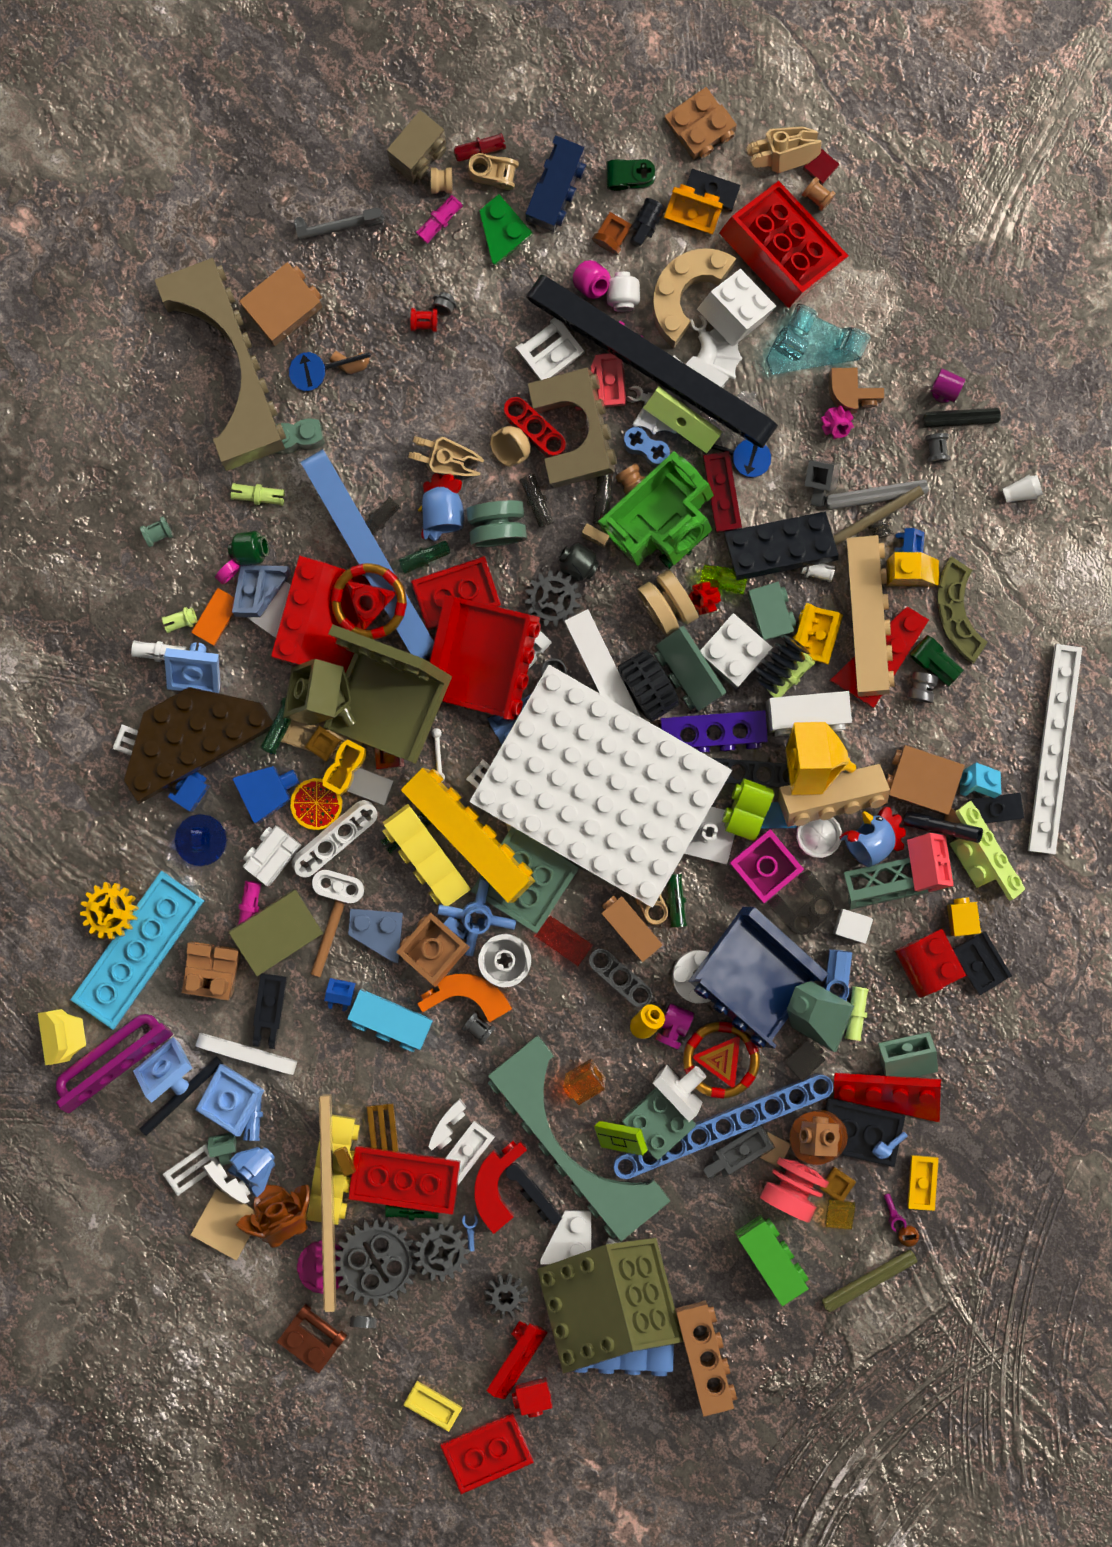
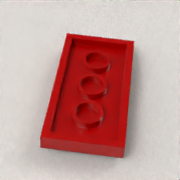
M356 1146L353 1161L356 1171L351 1176L348 1199L453 1215L461 1161Z

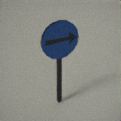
M304 352L292 360L289 367V377L292 384L298 389L313 391L324 382L326 369L369 358L371 353L368 352L324 364L317 354Z
M744 440L737 445L735 450L716 444L711 447L721 452L729 451V454L733 455L735 468L746 477L754 478L761 476L768 470L771 464V453L766 445L764 448H760L748 440Z

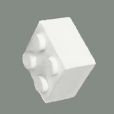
M739 269L713 289L697 310L733 347L761 325L776 305Z
M733 613L700 652L709 666L737 689L773 647Z

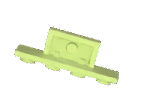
M969 801L956 810L955 813L961 823L982 828V839L979 843L956 838L949 844L976 888L996 879L1008 900L1011 901L1025 890V887L1009 863L1007 856L996 842L993 833L982 819L979 810L972 801Z

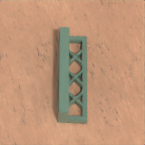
M910 858L846 871L843 874L848 890L850 910L929 892L928 889L915 891L913 878H909L901 873L905 866L911 865ZM888 871L895 876L890 883L884 884L876 879L879 872ZM861 876L869 881L865 888L854 890L851 878Z

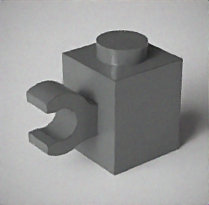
M820 459L809 460L804 486L814 488L811 505L818 507L825 505L826 490L831 491L837 488L841 463Z

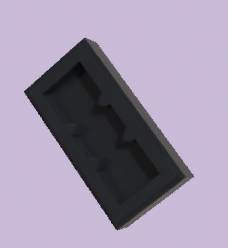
M695 169L691 170L686 186L695 189L694 194L704 197L706 192L720 197L719 202L723 203L722 208L729 211L733 210L741 186Z
M1021 793L1000 795L996 798L984 797L968 800V802L972 801L979 810L985 824L1024 819Z

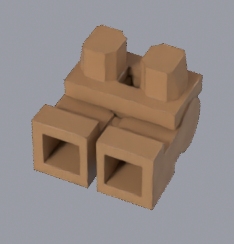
M189 942L187 945V961L182 993L230 1000L235 987L241 951L238 948L215 947L212 944Z

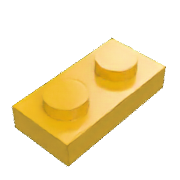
M911 1155L908 1209L935 1211L938 1157Z

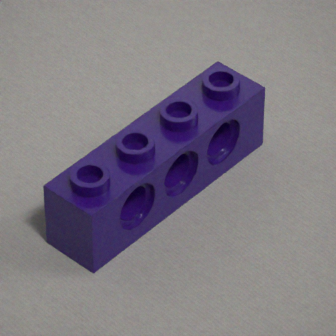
M765 710L660 718V729L702 753L710 752L709 747H720V751L736 750V745H746V749L762 748V743L768 742ZM737 724L743 725L747 730L746 736L742 739L735 737L733 734V727ZM715 726L720 730L721 736L718 740H710L707 737L706 732L709 727ZM685 728L693 730L695 734L694 740L692 742H684L680 736L681 730Z

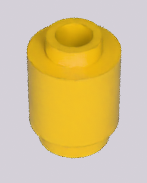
M652 1004L644 1006L631 1019L630 1030L632 1034L639 1039L651 1037L665 1022L663 1011Z

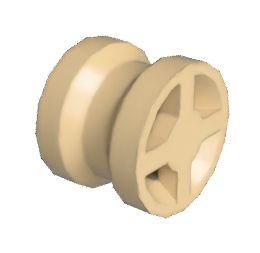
M431 167V194H437L439 191L452 194V167H447L445 170Z

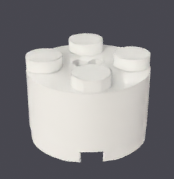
M511 934L496 935L490 938L481 948L478 957L479 969L484 978L493 985L499 987L517 985L527 976L530 970V950L526 943L517 936ZM502 953H506L507 957H512L513 959L512 962H509V967L504 968L503 964H498V959L502 957Z
M703 950L686 952L674 964L672 970L673 986L677 993L689 1002H710L708 998L704 999L696 994L694 991L695 987L689 982L693 972L698 969L709 952Z

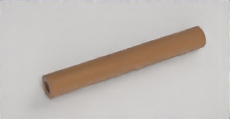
M335 900L311 974L321 977L345 906L343 901Z

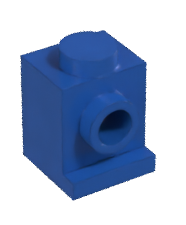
M199 772L193 773L179 781L175 787L178 792L176 794L170 793L168 798L189 812H193L210 787L205 783L207 778Z

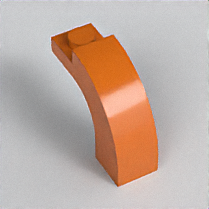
M456 973L445 976L437 985L440 989L436 992L434 988L420 995L422 1001L417 1003L423 1013L449 997L465 996L474 1000L481 1007L489 1023L512 1010L508 999L496 985H493L481 976L469 973Z

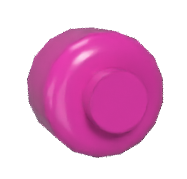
M588 260L579 264L575 269L573 284L587 298L596 299L608 291L611 276L598 262Z

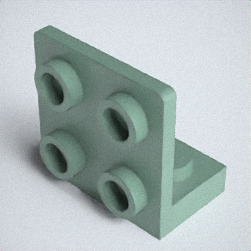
M657 1087L621 1118L626 1126L641 1129L648 1151L657 1160L664 1156L696 1126L693 1120L689 1122Z

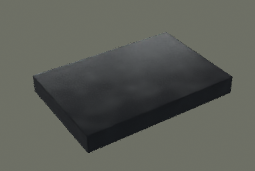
M828 1098L825 1111H829L837 1116L847 1130V1145L841 1155L895 1167L899 1144L893 1149L888 1158L880 1159L872 1151L880 1141L888 1145L902 1133L906 1116Z

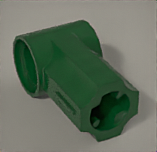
M926 635L909 655L919 666L925 670L928 669L949 687L963 672V669L943 652L944 648L934 638Z

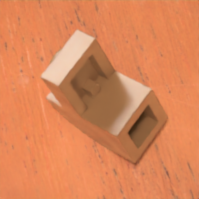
M831 368L829 372V393L837 407L842 406L844 411L850 410L851 414H856L858 404L862 403V407L870 408L877 407L878 403L883 401L884 388H858V368Z

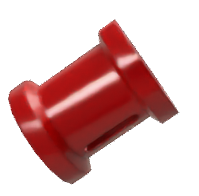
M411 308V332H415L416 329L437 332L438 309H433V311H416V308ZM419 319H430V321H418V320H419Z

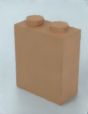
M288 262L239 301L243 309L274 346L323 308L320 302L321 294L313 285L310 288L303 281L306 277L298 266L292 268Z
M907 745L902 746L901 750L896 749L892 759V764L895 765L893 774H888L886 778L890 788L889 797L944 816L949 815L965 765Z
M612 896L601 905L605 909L601 912L603 917L640 961L644 962L663 946L622 896L618 899Z

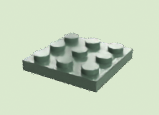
M511 827L501 845L503 843L507 844L515 853L513 858L519 864L524 862L533 871L531 876L535 879V882L514 903H507L489 885L486 901L533 932L538 933L580 867L561 854ZM482 875L471 890L476 895L480 878H484Z

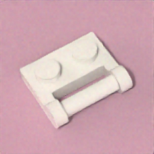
M553 318L550 321V325L525 344L520 343L515 347L518 354L525 360L539 380L554 377L584 354L582 347L564 324L556 318ZM558 332L561 335L559 339L535 357L531 355L530 352L553 334Z

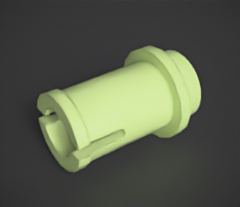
M184 607L181 612L162 617L163 625L174 621L173 624L164 627L166 632L170 633L188 625L193 627V624L197 623V617L193 608L188 609Z

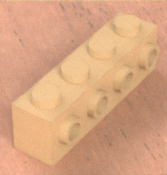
M877 764L856 769L853 773H840L823 794L791 795L790 785L780 787L778 802L787 827L794 825L803 826L811 821L819 819L828 820L844 813L853 814L869 807L879 808L888 803L890 788L881 765Z

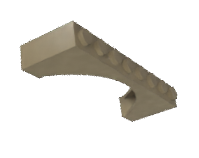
M210 258L157 278L155 283L168 312L175 310L208 322L222 332L237 351L241 368V388L238 401L227 426L219 437L213 439L221 463L225 470L228 471L284 450L285 447L282 440L286 439V435L281 423L278 425L275 423L274 417L278 414L273 401L268 402L265 394L269 393L265 379H259L256 372L261 370L256 355L250 356L248 348H251L252 344L247 332L242 334L240 326L244 325L239 310L234 311L231 305L236 302L231 288L225 289L223 281L227 280L224 269L222 265L217 266L214 259Z

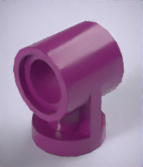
M941 368L930 392L933 398L940 403L955 402L966 379Z
M670 1003L664 1014L665 1022L661 1027L665 1030L663 1034L657 1033L655 1039L679 1049L681 1043L677 1041L679 1035L685 1037L693 1020L694 1013Z

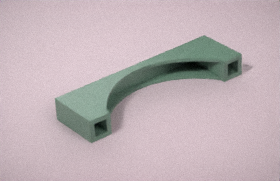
M537 1034L489 1073L488 1076L491 1080L488 1084L497 1095L501 1092L505 1096L507 1101L504 1104L513 1115L518 1113L524 1120L521 1125L530 1136L534 1133L538 1137L540 1142L537 1145L546 1156L551 1154L557 1161L554 1166L563 1177L568 1175L574 1182L570 1185L579 1197L584 1195L590 1202L587 1207L596 1218L599 1216L603 1218L607 1223L603 1227L612 1239L618 1237L622 1241L667 1205L670 1199L653 1178L648 1182H622L607 1179L581 1167L561 1148L549 1127L544 1106L545 1074L548 1062L554 1057V1054Z

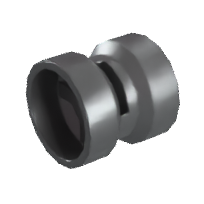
M913 672L911 678L913 687L908 691L907 698L925 703H933L934 694L932 690L937 685L938 677L931 674Z

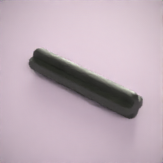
M999 408L926 412L923 416L925 427L998 423L1001 420Z

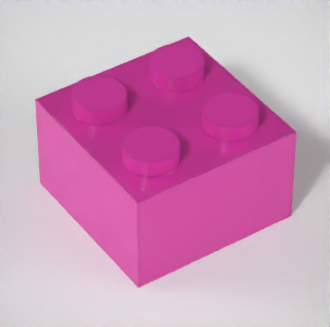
M771 829L763 833L728 863L761 903L769 900L804 870Z

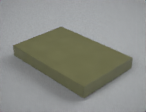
M295 889L228 931L256 976L323 934Z

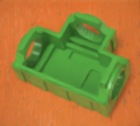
M673 451L605 514L598 523L602 531L610 536L609 539L637 566L656 549L665 554L667 559L675 565L712 531L708 519L699 509L714 495L710 485L702 478L699 472L685 458Z

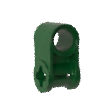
M615 159L607 161V189L621 191L650 187L653 185L656 177L654 164L647 159ZM646 169L647 178H641V170Z

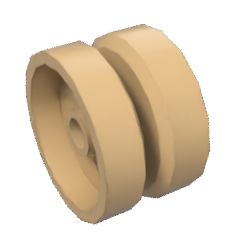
M669 569L657 576V584L662 593L650 582L637 589L651 619L666 637L679 629V624L674 614L686 625L699 618L688 594Z

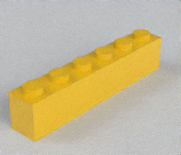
M421 768L401 791L507 903H514L535 882V879L531 876L533 871L524 862L519 864L513 858L515 855L514 851L507 844L503 843L501 845L495 839L497 836L496 832L487 824L483 826L477 820L479 818L477 812L470 806L465 807L459 801L461 796L452 787L448 789L442 783L444 778L435 769L430 771L429 769Z

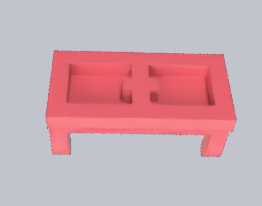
M928 833L908 839L907 844L915 891L928 889V892L953 887L946 835Z

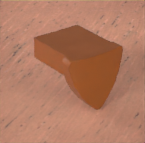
M609 212L598 233L593 235L592 240L603 249L619 255L621 251L620 246L631 230L632 224Z

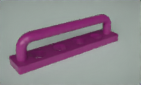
M141 1014L135 1017L61 1073L56 1081V1091L60 1097L56 1104L59 1109L66 1113H71L173 1035L170 1028L163 1023L159 1024L157 1019L149 1014ZM144 1024L149 1026L151 1030L70 1092L67 1090L66 1084L69 1080Z

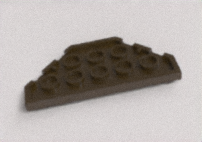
M188 687L143 712L124 778L125 785L139 805L275 728V724L262 703Z

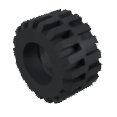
M644 649L618 666V672L628 692L643 715L651 722L679 706V698L657 660L647 650Z

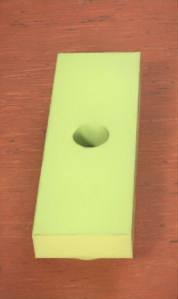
M659 386L643 407V409L705 453L711 449L723 432Z

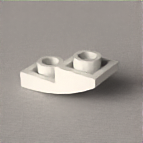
M461 1099L457 1100L449 1108L438 1123L428 1146L431 1150L436 1147L441 1150L452 1140L449 1136L453 1133V1130L448 1126V1123L451 1122L454 1125L465 1116L463 1110L466 1109V1105Z
M212 1161L202 1167L213 1183L226 1195L241 1204L249 1202L247 1196L250 1195V1192L243 1180L238 1183L235 1178L226 1183L224 1179L228 1176L220 1163L215 1165Z

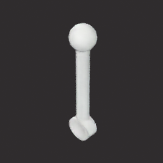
M434 728L431 734L435 742L436 769L445 779V775L442 773L439 738L442 732L439 728Z

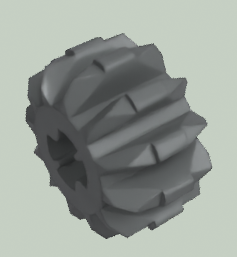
M508 1273L507 1281H504L503 1276L498 1274V1284L490 1279L488 1284L492 1289L484 1290V1295L491 1297L484 1301L485 1306L494 1304L490 1310L492 1315L498 1309L501 1310L500 1319H504L505 1311H509V1316L515 1318L514 1308L521 1313L524 1311L520 1303H527L528 1297L521 1294L526 1293L528 1289L526 1286L518 1288L522 1282L520 1277L513 1283L511 1282L512 1273ZM502 1291L504 1293H507L508 1291H510V1298H512V1300L510 1301L509 1299H505L504 1301H502V1294H500V1292Z

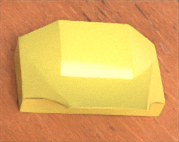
M62 1009L38 1013L45 1065L68 1062L75 1053L86 1046L82 1018L69 1015Z

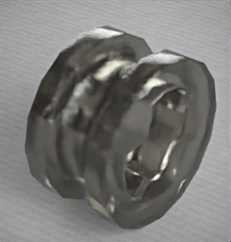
M891 521L877 523L868 527L869 531H872V536L878 535L879 539L894 534L893 530L889 528Z

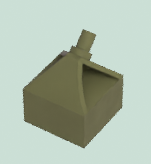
M318 659L292 667L283 718L307 725H314L336 716H341L347 727L355 724L356 720L350 712L351 696L344 668Z

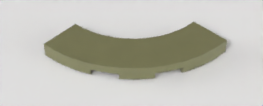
M950 556L939 580L937 591L938 615L945 635L952 646L964 659L974 664L988 642L976 632L965 612V588L973 570Z

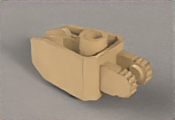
M806 127L769 129L766 133V139L753 141L748 144L746 151L749 156H752V166L756 168L770 166L772 171L781 173L808 164L821 154V140H817V131Z
M414 436L413 442L416 445L427 446L431 450L429 457L423 456L420 453L410 452L408 458L427 463L426 466L430 472L457 476L480 475V472L467 469L464 463L460 462L465 461V459L484 462V459L472 450L445 437H439L430 441Z

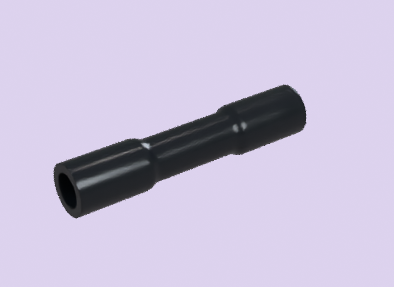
M907 811L904 818L905 826L939 832L970 842L979 843L983 836V829L980 827L953 823L913 811Z

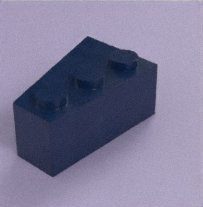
M556 135L553 140L554 148L549 159L545 161L543 166L545 169L539 183L537 182L525 214L526 221L552 232H555L557 225L562 226L567 214L564 211L566 203L573 201L577 190L573 186L577 178L582 179L587 166L584 164V147Z

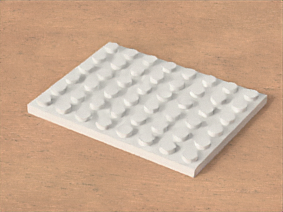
M548 665L470 802L653 908L732 770Z

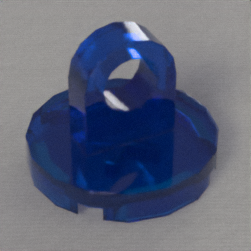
M198 814L182 821L176 830L174 841L176 851L183 860L191 865L206 866L220 859L226 851L228 839L225 828L217 819L212 816Z

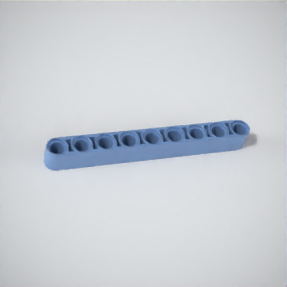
M322 449L301 461L300 463L359 564L372 563L381 565L394 573L325 451ZM374 573L365 574L371 586L394 590L382 576ZM406 594L405 616L396 629L410 654L426 660L431 657L434 641ZM396 596L384 608L390 619L394 616L397 602Z
M820 1073L803 1078L696 1122V1126L680 1140L681 1149L675 1153L668 1151L659 1160L656 1159L648 1163L643 1160L641 1155L623 1152L614 1159V1171L622 1179H630L825 1099L832 1093L833 1083L830 1078ZM818 1079H824L827 1084L825 1091L822 1093H816L813 1088L815 1081ZM794 1089L802 1091L803 1096L798 1103H792L789 1100V1094ZM769 1099H776L778 1102V1109L773 1113L766 1112L764 1107ZM745 1109H751L754 1112V1118L749 1123H744L740 1119V1114ZM720 1119H727L730 1123L728 1131L724 1133L716 1130V1123ZM696 1129H702L706 1134L705 1139L700 1143H696L691 1139V1135ZM623 1159H628L633 1163L631 1171L627 1173L621 1172L618 1169V1164Z

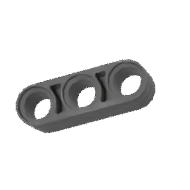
M598 948L591 952L589 964L592 969L636 1007H644L652 1000L651 989L609 951ZM597 953L607 955L608 963L605 967L599 968L594 965L593 958ZM618 970H623L628 975V979L623 985H617L613 981V975ZM644 988L647 991L645 1001L636 1002L633 999L635 989Z

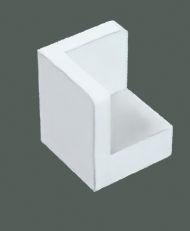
M840 909L833 934L866 944L873 919Z

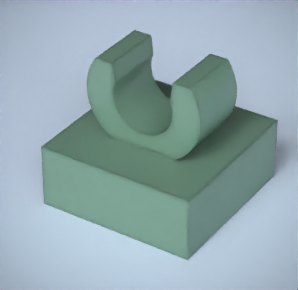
M229 1132L209 1137L207 1149L210 1158L219 1156L221 1166L230 1164L232 1153L236 1152V1136Z

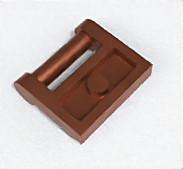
M305 1303L277 1343L317 1373H320L345 1340L347 1334L342 1330L340 1332L313 1313L311 1307ZM303 1319L332 1339L333 1342L330 1346L302 1326L300 1323Z

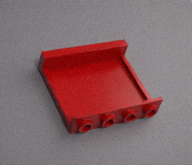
M445 595L430 659L431 664L452 676L442 701L501 716L504 719L517 720V716L521 713L523 707L521 700L523 690L526 689L529 681V676L527 675L529 664L534 659L535 651L533 646L535 638L540 633V617Z

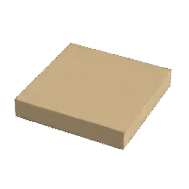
M217 1188L191 1236L237 1261L251 1235L241 1231L236 1226V1223L246 1215H251V1213L255 1215L254 1208L248 1204H241Z

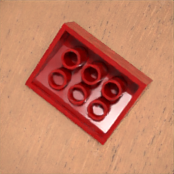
M777 181L732 215L719 232L725 241L788 309L806 296L849 256L780 181Z
M299 555L271 659L295 666L318 659L342 666L346 674L354 653L337 645V639L329 635L332 624L341 627L332 611L331 596L336 581L346 571L345 569ZM362 575L349 580L371 585L367 577ZM346 584L343 588L341 608L345 617L361 629Z

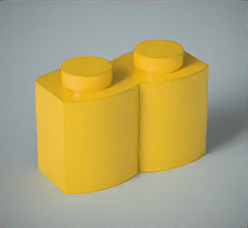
M348 739L344 741L337 750L335 763L325 772L323 786L339 795L346 793L353 782L354 772L361 767L365 760L366 749Z

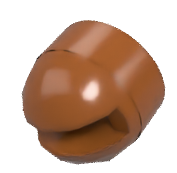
M907 1225L906 1228L902 1226L898 1230L897 1237L902 1245L912 1247L919 1241V1232L912 1225ZM915 1234L916 1236L913 1239L903 1240L904 1235Z

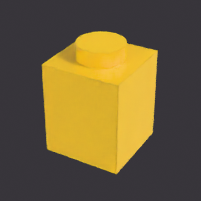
M969 897L953 899L954 904L947 905L951 936L981 933L977 902H970Z

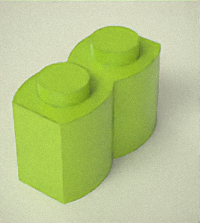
M744 778L740 785L736 784L731 796L734 802L731 808L727 807L722 817V822L725 823V831L755 841L773 800V789Z

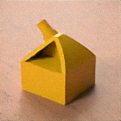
M794 722L785 749L791 795L823 794L842 771L853 773L856 770V765L850 761L845 746L826 722Z

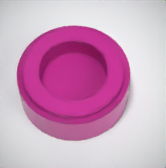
M232 559L218 571L215 578L221 584H226L237 574L240 566Z

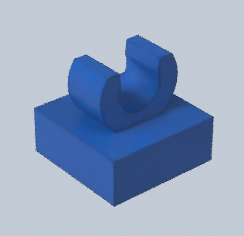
M905 528L904 533L895 534L896 538L904 539V545L900 548L896 547L894 551L923 553L925 532L915 528Z
M330 978L324 1000L328 1002V1008L332 1009L333 1004L338 1003L343 1004L342 1011H346L348 1006L351 1005L356 983Z

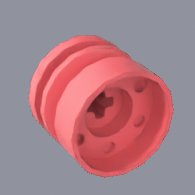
M779 1157L776 1163L785 1168L786 1171L783 1173L776 1169L772 1170V1173L781 1181L779 1185L767 1182L760 1195V1199L795 1218L810 1223L817 1207L808 1200V1197L812 1195L822 1198L823 1193L813 1187L817 1184L827 1188L829 1182L809 1166L796 1160Z

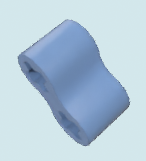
M632 427L625 433V450L628 453L643 456L651 467L656 468L670 455V449L665 442L650 439L642 428ZM636 436H639L641 444L631 445L630 437L634 439ZM660 449L662 450V457H658L656 460L653 458L654 453L652 451L657 452Z

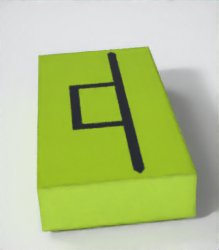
M599 1121L594 1126L602 1148L641 1156L648 1151L642 1131L639 1128Z

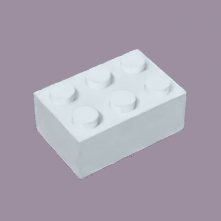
M849 691L769 698L766 701L768 733L775 732V737L790 736L794 722H826L834 732L843 731L846 729L845 726L852 723Z

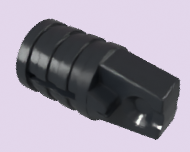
M646 198L641 211L637 215L638 217L635 218L631 226L635 231L629 242L639 247L643 244L646 236L651 238L659 220L663 216L662 214L666 211V207L654 199Z

